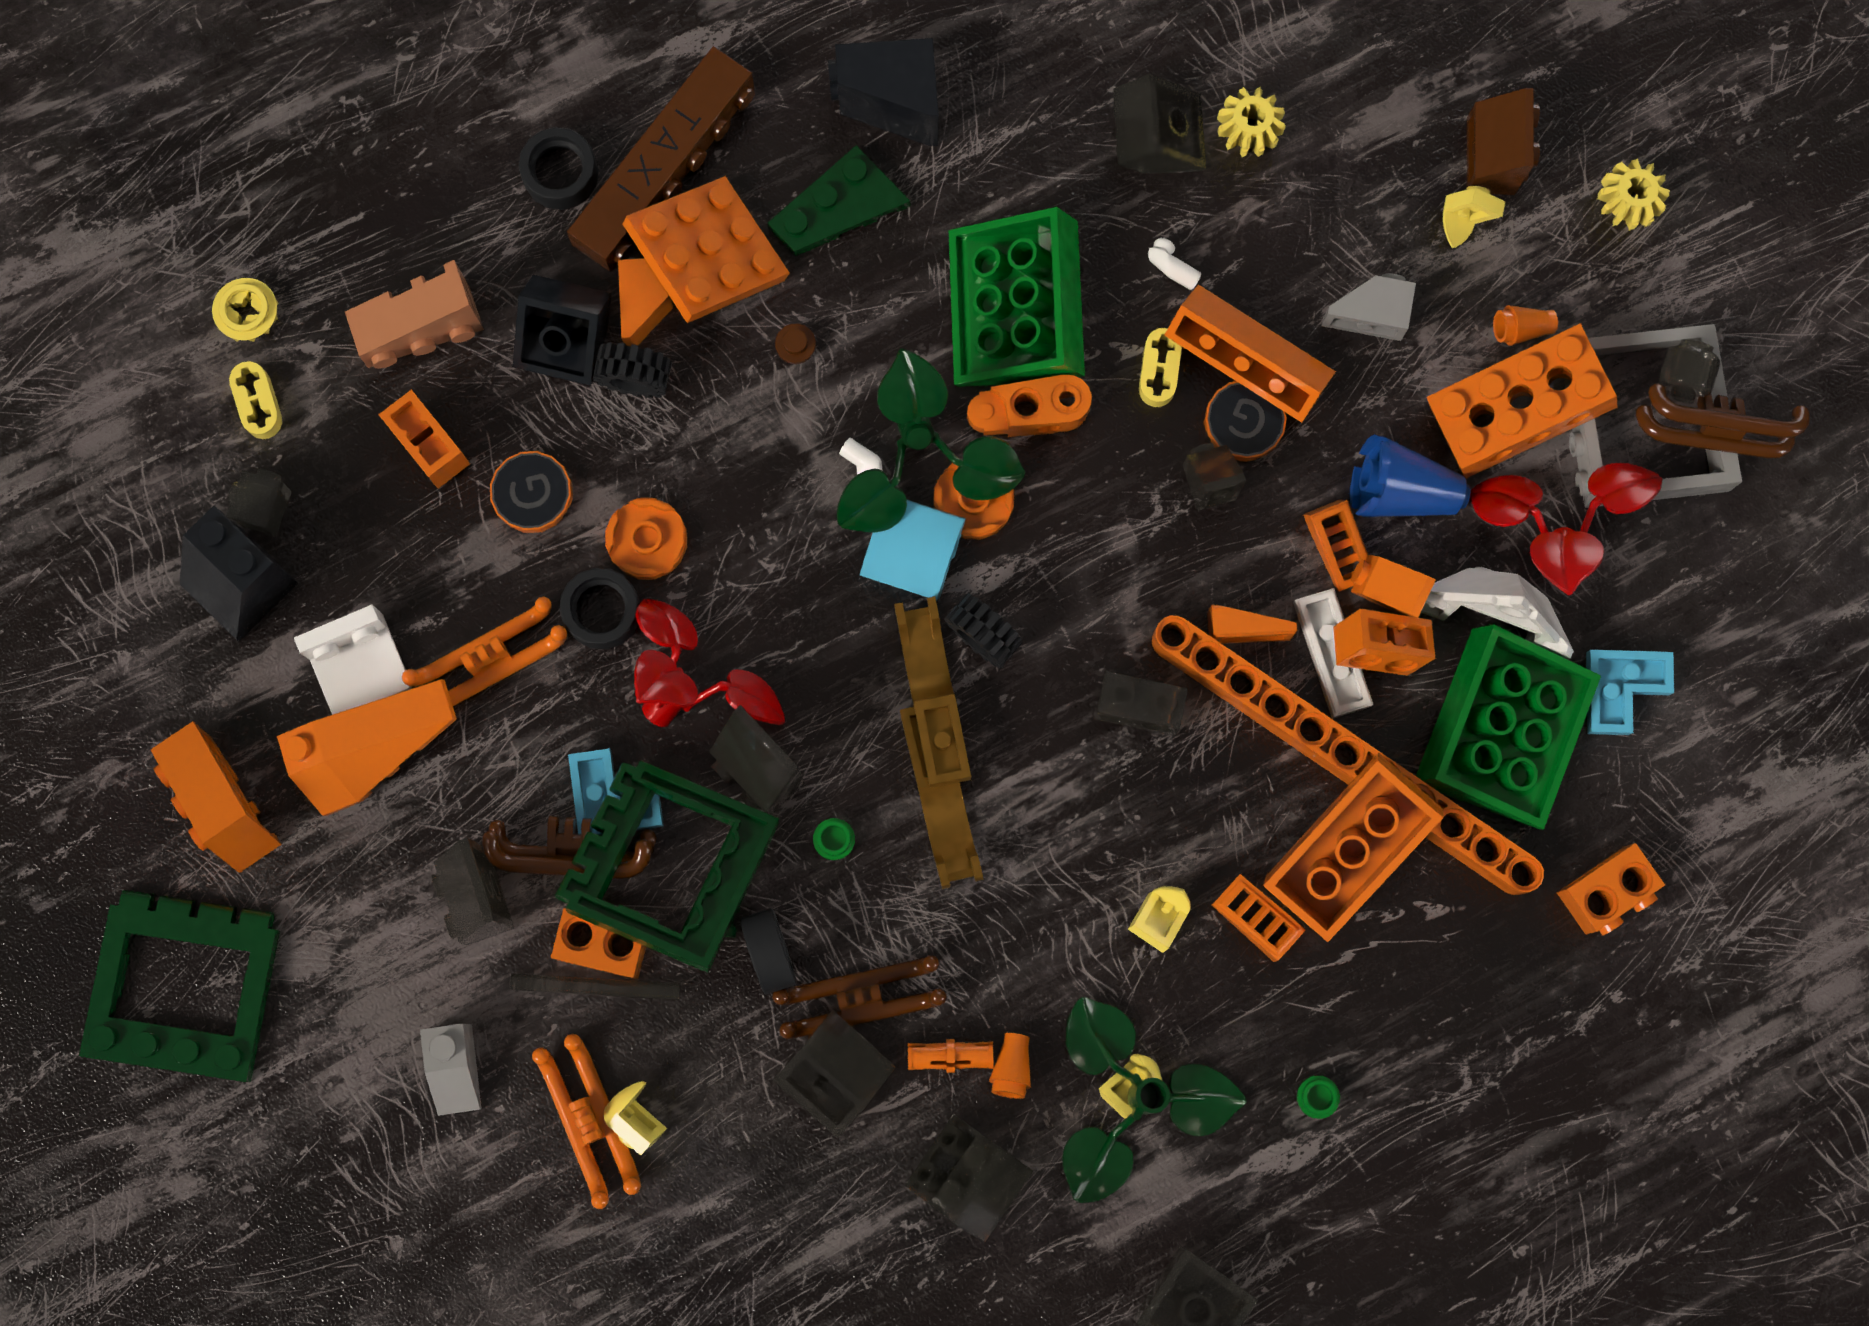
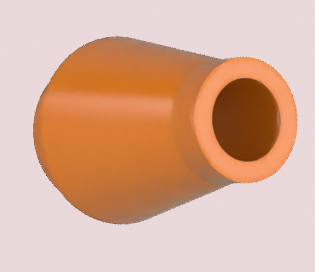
M1508 305L1504 310H1498L1493 320V330L1497 341L1500 343L1505 342L1509 346L1544 335L1555 334L1558 329V317L1554 310H1539Z
M1005 1033L1003 1045L989 1079V1082L992 1083L991 1092L993 1094L1007 1098H1025L1026 1089L1031 1088L1029 1063L1030 1037L1017 1033Z

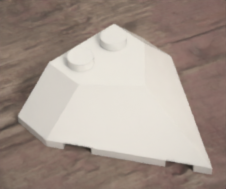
M1484 567L1467 568L1435 582L1421 611L1424 614L1444 621L1462 605L1528 630L1526 640L1569 660L1573 653L1572 646L1548 597L1518 574L1492 571Z

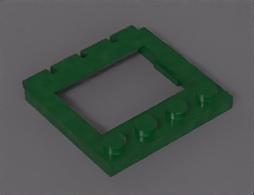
M641 760L637 767L622 763L609 788L612 793L620 796L621 799L619 800L609 795L605 796L590 825L596 831L603 833V835L599 836L592 832L586 833L572 861V864L585 871L580 873L576 870L568 869L555 897L567 903L566 911L573 916L708 973L779 825V818ZM655 794L731 826L680 933L659 925L658 920L621 904L617 907L602 900Z
M123 890L119 905L110 904L79 1056L251 1082L280 935L279 930L272 929L274 913L243 908L239 924H235L237 907L201 902L196 918L194 917L195 900L161 895L157 902L156 911H153L154 894ZM131 934L250 952L237 1012L238 1017L234 1036L114 1018L117 999L121 997L130 956L127 955Z

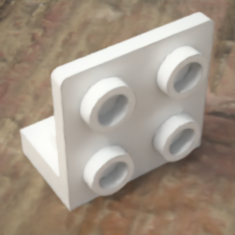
M369 605L294 637L299 652L308 658L312 664L332 715L412 688V686H408L402 681V674L406 669L383 614L373 605Z

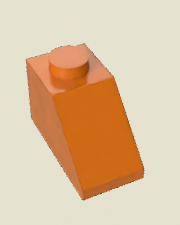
M645 258L618 260L621 339L627 346L632 344L639 345L673 309L672 299Z
M1367 555L1366 560H1361L1353 572L1351 581L1354 583L1351 592L1395 613L1418 618L1436 579L1382 557Z

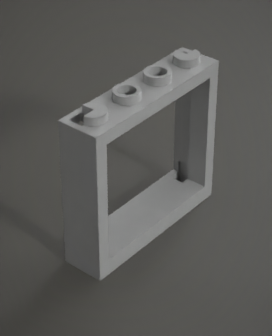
M1715 324L1588 338L1597 356L1688 346L1697 402L1702 392L1712 394L1713 403L1717 395L1727 396ZM1564 378L1565 389L1571 384V381ZM1595 418L1573 428L1572 433L1569 435L1570 453L1572 457H1577L1579 472L1576 473L1575 485L1580 488L1585 508H1589L1590 502L1596 497L1588 490V480L1594 471L1603 466ZM1706 449L1710 474L1665 478L1662 480L1661 490L1652 500L1731 491L1742 483L1738 454Z

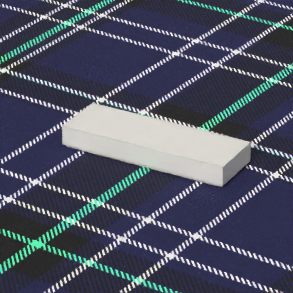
M1332 588L1296 599L1293 604L1332 719L1372 707L1374 704L1362 669L1336 665L1333 627L1344 620V616L1335 589Z

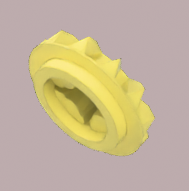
M240 278L227 283L219 290L213 301L212 315L216 326L226 336L237 342L239 340L255 342L257 337L269 334L273 322L278 320L277 305L279 303L272 290L263 282L252 278ZM251 300V306L259 312V315H247L246 319L241 322L242 316L232 307H246L247 303Z

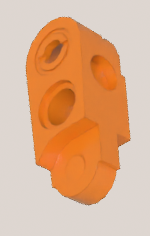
M1065 374L992 386L991 390L979 392V395L970 401L967 419L969 425L974 430L983 433L984 436L1007 434L1008 437L1067 432L1078 428L1086 420L1091 407L1092 394L1089 386L1081 378ZM1075 397V402L1070 406L1063 405L1059 400ZM1028 401L1036 407L1037 411L1033 415L1023 416L1016 411L1015 406L1019 402Z

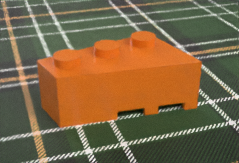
M194 721L150 749L158 763L153 768L156 775L167 788H172L175 796L171 798V802L184 819L188 818L193 827L188 832L192 840L202 851L207 848L240 873L282 845L274 833H270L260 824L256 817L260 813L254 801L248 803L237 784V781H239L237 775L216 743Z

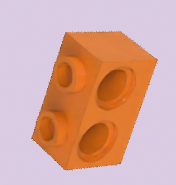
M412 389L378 414L438 489L470 465L461 450Z
M1359 609L1333 627L1337 666L1408 676L1435 659L1432 620Z
M1634 843L1621 848L1556 893L1585 934L1599 931L1604 936L1624 923L1620 916L1631 908H1634L1636 912H1640L1657 901L1658 898L1655 892L1664 887L1665 884L1638 845ZM1625 870L1633 872L1637 877L1638 886L1634 892L1627 890L1623 885L1622 876ZM1591 893L1598 894L1604 902V909L1600 915L1594 914L1588 907V898Z
M563 908L551 958L638 980L646 946L633 941L631 952L626 956L618 957L612 950V942L618 934L567 913L566 908ZM586 923L592 930L591 940L585 946L577 947L571 939L572 931L577 925Z

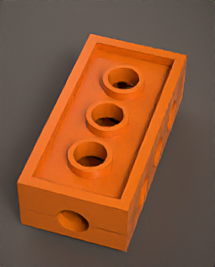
M1581 323L1426 397L1459 469L1466 479L1618 408L1617 395ZM1557 378H1566L1571 381L1569 387L1564 390H1554L1550 387L1552 381ZM1520 396H1528L1533 400L1528 407L1523 409H1517L1511 405L1514 399ZM1490 414L1494 417V420L1488 426L1478 427L1473 424L1479 415Z

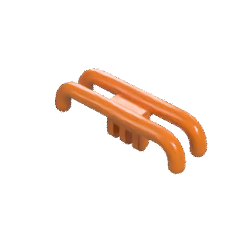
M539 597L531 609L422 668L405 670L402 674V681L408 686H420L464 664L465 668L474 677L448 690L452 705L455 706L558 649L567 640V630L562 625H556L551 629L548 636L510 656L503 642L533 627L545 619L551 612L552 603L549 598Z
M569 1034L564 1039V1046L569 1050L589 1097L572 1102L557 1064L547 1049H535L532 1059L538 1065L580 1165L592 1197L591 1204L596 1209H603L608 1204L609 1195L590 1147L591 1143L604 1137L606 1138L622 1177L625 1193L628 1195L638 1193L641 1182L629 1148L620 1141L618 1135L604 1121V1109L609 1100L592 1058L583 1040L577 1034Z

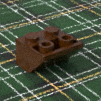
M1523 88L1475 102L1467 117V187L1481 186L1489 189L1490 194L1515 195L1523 181L1528 180L1531 169L1537 167L1540 145L1539 142H1534V128L1538 126L1540 107L1538 103H1534L1533 88Z

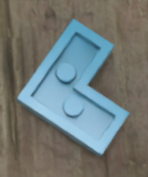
M1589 650L1586 652V669L1601 675L1587 713V734L1630 735L1633 733V695L1669 696L1674 693L1673 652Z
M610 748L568 754L578 834H581L583 818H592L593 821L606 795L621 799L620 796L615 795L609 790L615 778L612 750ZM654 795L637 830L664 826L659 795ZM592 828V833H595L599 836L603 835V833L598 832Z

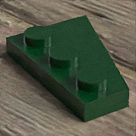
M856 145L768 222V229L794 256H798L839 238L840 234L861 225L865 227L878 221L879 217L895 210L899 212L911 207V201Z

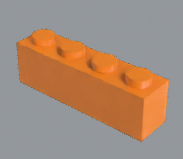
M1199 284L1182 303L1164 336L1301 423L1336 372Z

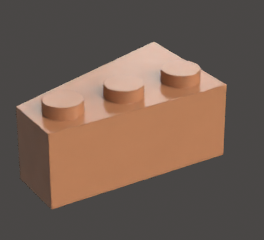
M455 260L443 265L445 273L429 281H426L424 276L410 280L412 289L396 296H392V293L387 291L345 311L358 355L368 368L373 366L374 368H386L395 364L397 358L412 353L416 356L425 355L434 351L436 345L448 341L454 343L464 342L473 338L475 332L484 330L470 287Z

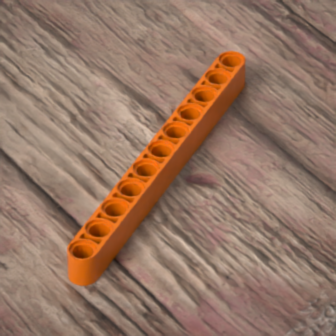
M1170 615L1158 623L1152 636V646L1159 656L1349 785L1377 753H1380L1443 808L1444 816L1453 818L1458 824L1459 831L1455 838L1446 836L1443 833L1441 821L1425 838L1508 894L1522 895L1536 890L1542 884L1544 869L1534 856L1185 618ZM1167 628L1177 630L1182 636V644L1179 646L1167 645L1161 637V632ZM1200 652L1211 653L1217 661L1216 668L1212 670L1202 669L1196 662V654ZM1235 675L1245 676L1251 684L1250 692L1246 694L1236 692L1231 686V677ZM1276 698L1284 704L1285 715L1280 718L1271 716L1265 708L1267 699ZM1311 722L1318 727L1320 731L1318 741H1308L1302 736L1300 732L1301 723ZM1345 745L1353 751L1354 762L1352 765H1343L1337 760L1335 756L1337 746ZM1480 840L1488 842L1493 848L1494 855L1490 862L1482 860L1476 852V846ZM1515 864L1522 865L1529 874V879L1525 886L1518 885L1513 880L1512 869Z

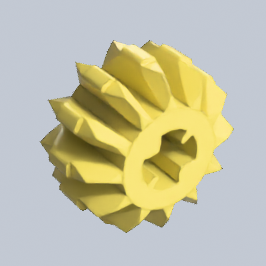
M1244 87L1239 90L1238 98L1229 95L1224 102L1225 108L1219 110L1217 120L1222 123L1217 131L1219 137H1229L1226 143L1227 150L1237 145L1240 146V155L1242 157L1247 155L1249 149H1253L1254 153L1259 157L1263 155L1265 146L1271 149L1275 148L1278 143L1277 136L1282 135L1285 130V123L1280 121L1285 114L1284 108L1274 107L1276 102L1275 94L1266 99L1262 98L1261 87L1255 90L1253 96H1250ZM1248 119L1255 120L1254 126L1247 124Z
M1638 158L1632 160L1628 167L1621 162L1615 165L1612 170L1613 173H1607L1601 180V185L1604 188L1598 192L1597 199L1606 202L1601 209V214L1613 213L1615 215L1613 226L1619 225L1622 220H1625L1629 231L1635 229L1639 223L1647 227L1654 221V216H1660L1665 211L1666 205L1663 201L1669 197L1670 190L1660 187L1665 182L1666 175L1654 176L1652 174L1654 163L1648 164L1645 169H1641Z

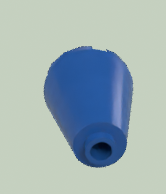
M1374 434L1363 444L1359 454L1366 455L1362 468L1354 466L1350 485L1351 508L1358 510L1355 513L1356 515L1363 517L1456 515L1460 509H1464L1467 506L1471 489L1466 484V478L1462 474L1385 436Z

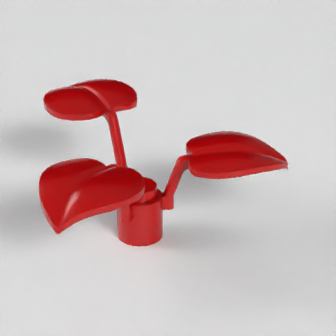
M1611 463L1598 468L1591 474L1588 480V490L1596 497L1590 502L1580 531L1576 532L1568 527L1557 528L1553 532L1548 531L1541 511L1535 507L1543 499V491L1538 484L1526 477L1503 475L1487 479L1471 489L1469 501L1481 519L1495 526H1514L1525 521L1528 515L1531 514L1535 518L1541 533L1531 543V559L1548 581L1570 596L1581 582L1600 566L1604 557L1602 543L1595 536L1588 533L1596 509L1601 504L1613 514H1626L1641 509L1659 493L1662 488L1663 479L1651 470L1629 463Z
M643 598L635 613L639 628L651 641L663 647H671L672 651L671 657L657 650H646L638 657L635 665L634 687L636 702L644 703L642 705V712L651 723L659 727H667L681 710L689 712L694 705L719 691H726L725 697L728 704L747 717L775 725H783L785 723L782 707L772 688L761 677L749 671L732 670L727 675L728 682L720 681L698 694L694 681L684 673L682 668H677L676 666L681 654V648L694 650L698 644V635L693 623L684 613L672 605L654 599Z

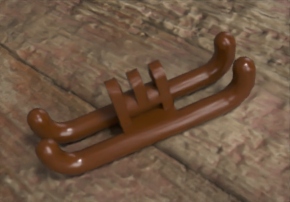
M1659 383L1653 384L1648 392L1652 406L1656 411L1669 420L1700 425V430L1695 431L1662 425L1654 418L1653 411L1648 405H1641L1636 409V418L1640 428L1654 440L1762 458H1780L1787 455L1795 445V437L1802 434L1808 427L1810 417L1809 410L1803 405H1798L1792 410L1791 421L1747 416L1742 398L1733 397L1729 404L1727 396L1717 395L1713 403L1712 394L1704 392L1699 395L1698 408L1675 404L1667 397L1664 386ZM1746 433L1778 437V441L1768 442L1743 437Z
M549 816L547 846L514 844L506 836L505 824L501 820H494L489 824V831L485 832L482 837L484 854L489 862L499 870L511 873L565 876L568 869L583 873L585 870L572 864V861L586 833L592 832V827L590 826L592 818H583L581 834H575V817H566L564 833H559V817ZM644 829L640 833L635 849L626 851L613 879L632 878L643 872L650 862L651 854L654 852L656 844V834L652 829Z
M928 955L907 962L792 986L773 992L772 999L778 1005L794 1004L837 994L841 1010L806 1019L784 1022L779 1028V1033L785 1039L798 1038L940 1006L946 1001V993L942 989H934L915 995L882 1001L879 987L881 984L932 973L938 969L939 960L936 956Z

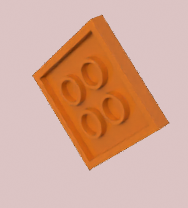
M726 176L627 215L623 222L624 228L687 323L782 283L790 273Z

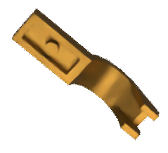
M935 596L927 598L928 607L904 612L903 602L894 604L930 788L971 780Z
M914 707L901 709V720L942 889L949 888L950 882L973 876L975 881L983 880L982 869L973 842L960 782L930 788Z

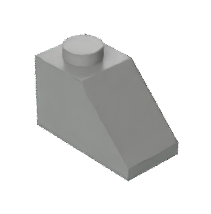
M1398 274L1376 275L1330 305L1322 319L1321 326L1401 341L1409 328L1416 283L1406 281L1405 277Z
M461 1023L420 1029L424 1071L438 1116L482 1109L472 1024Z

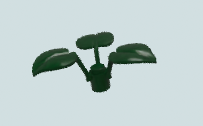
M900 349L892 366L883 377L877 393L879 409L889 420L897 423L902 437L897 441L898 452L893 477L889 481L887 475L882 470L875 468L865 470L855 476L844 489L838 502L837 522L844 529L875 533L892 528L902 519L907 508V499L904 492L895 486L901 480L907 448L921 450L930 445V443H935L953 464L959 466L952 478L955 489L963 496L973 500H990L1007 494L1022 481L1025 470L1010 444L993 436H984L973 440L965 447L963 459L957 457L941 440L939 434L934 432L929 417L939 415L947 404L948 391L943 378L925 359L911 351Z
M1081 997L1076 1001L1067 1021L1066 1045L1070 1058L1080 1070L1089 1075L1100 1074L1110 1065L1113 1071L1128 1079L1132 1083L1128 1091V1103L1133 1111L1110 1132L1109 1136L1098 1128L1089 1127L1075 1132L1066 1142L1062 1155L1063 1170L1072 1197L1078 1203H1090L1104 1199L1116 1192L1127 1181L1133 1168V1153L1127 1145L1115 1140L1133 1122L1139 1120L1142 1114L1161 1112L1167 1107L1169 1102H1172L1170 1116L1177 1128L1191 1136H1205L1220 1129L1247 1102L1243 1093L1230 1079L1205 1065L1188 1064L1173 1071L1169 1080L1172 1094L1162 1080L1158 1078L1141 1079L1138 1074H1133L1123 1068L1117 1061L1127 1058L1135 1046L1136 1033L1131 1020L1116 1007L1087 997Z

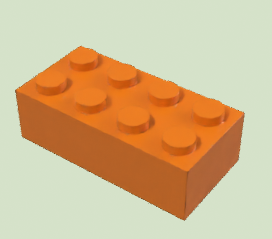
M1377 753L1266 875L1263 886L1326 942H1329L1444 818L1443 808L1380 753Z

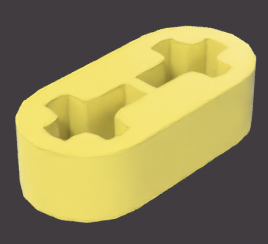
M1158 328L1152 331L1147 337L1143 351L1139 395L1147 405L1153 407H1162L1168 404L1173 399L1177 388L1182 346L1164 336L1168 328ZM1160 340H1166L1167 347L1174 349V351L1170 350L1167 352L1164 363L1157 362L1158 349L1152 348V346H1157ZM1156 372L1163 373L1162 386L1169 387V389L1162 391L1161 396L1153 395V388L1147 387V384H1153Z
M251 361L242 362L233 368L229 377L230 387L241 423L255 438L269 439L279 432L282 425V415L271 379L267 372L257 363ZM252 373L256 378H260L254 381L256 395L253 396L244 385H241L247 382L246 375ZM257 405H260V408L267 415H271V417L265 419L266 426L262 428L256 423H252V421L258 419L255 407Z

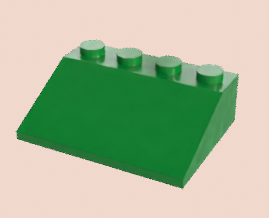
M1054 207L948 230L954 385L957 387L1004 385L1064 374L1085 377L1078 221L1060 208Z
M1497 625L1473 628L1416 777L1449 797L1537 829H1544L1601 675Z

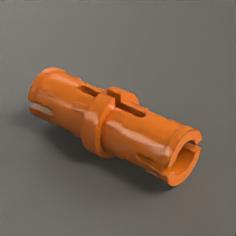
M946 1039V1043H908V1070L946 1069L947 1073H955V1069H993L994 1067L993 1041L955 1043V1039Z

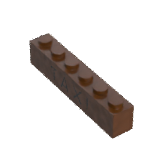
M713 46L567 230L572 245L609 272L617 265L618 260L628 259L633 252L634 241L623 226L626 216L677 196L683 186L682 180L689 171L695 172L699 169L706 158V150L714 140L720 141L725 136L731 125L730 119L738 109L744 110L752 101L755 94L752 72Z

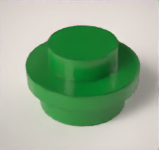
M830 818L817 826L813 835V843L816 851L823 858L840 860L848 856L853 850L855 835L847 822L838 818Z
M1311 1076L1305 1079L1297 1090L1298 1106L1304 1114L1311 1118L1323 1119L1329 1117L1339 1106V1090L1336 1084L1327 1077Z

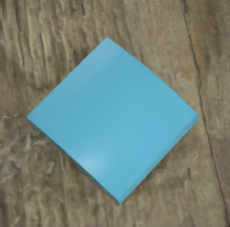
M907 500L905 514L895 526L885 531L872 533L860 576L924 597L935 596L936 600L940 599L951 559L955 557L966 518Z

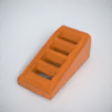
M1337 500L1303 514L1336 591L1340 592L1354 586V583L1351 581L1354 571L1342 575L1339 568L1356 561L1366 560L1368 553L1348 500ZM1336 515L1338 516L1340 522L1326 528L1323 527L1322 521ZM1345 531L1346 538L1331 544L1329 543L1327 537ZM1350 546L1352 547L1353 553L1337 560L1335 559V552Z
M1211 605L1207 612L1209 636L1221 644L1290 641L1297 632L1296 622L1221 605Z
M1241 874L1235 878L1212 904L1220 914L1273 962L1280 960L1306 930ZM1244 890L1249 896L1235 911H1232L1228 907L1229 904ZM1256 901L1262 907L1248 922H1245L1241 917ZM1269 913L1274 919L1260 934L1254 928ZM1283 925L1287 931L1274 945L1271 944L1268 939Z

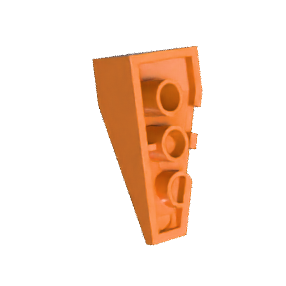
M440 679L312 721L278 735L277 739L288 776L321 815L328 816L363 802L372 794L371 790L386 777L394 775L400 769L399 765L414 752L425 748L456 721L457 718L446 682Z

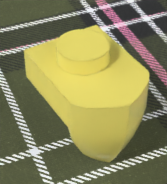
M1469 186L1466 190L1446 195L1443 209V226L1451 248H1456L1465 242L1472 233L1475 224L1503 217L1505 201L1491 195L1489 189L1481 186Z
M1163 886L1154 889L1145 898L1128 930L1162 953L1171 946L1191 910V903L1184 889L1173 886Z
M1133 1054L1130 1057V1061L1123 1067L1133 1074H1138L1141 1079L1158 1078L1162 1080L1157 1063L1145 1055ZM1116 1073L1099 1088L1101 1097L1125 1119L1133 1111L1128 1103V1091L1132 1083Z
M644 1081L634 1083L621 1090L604 1109L606 1125L618 1135L620 1141L625 1146L634 1149L640 1155L649 1149L667 1129L636 1101L646 1085Z

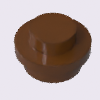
M789 324L778 332L775 339L777 354L785 362L801 364L809 360L814 354L816 341L814 334L808 327L802 324Z

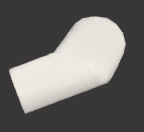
M1165 238L1156 239L1153 247L1149 248L1148 251L1150 262L1167 277L1192 290L1198 283L1201 272L1172 255L1175 251V246L1170 240Z
M849 438L842 446L839 455L856 465L857 475L873 468L882 470L880 457L854 439Z

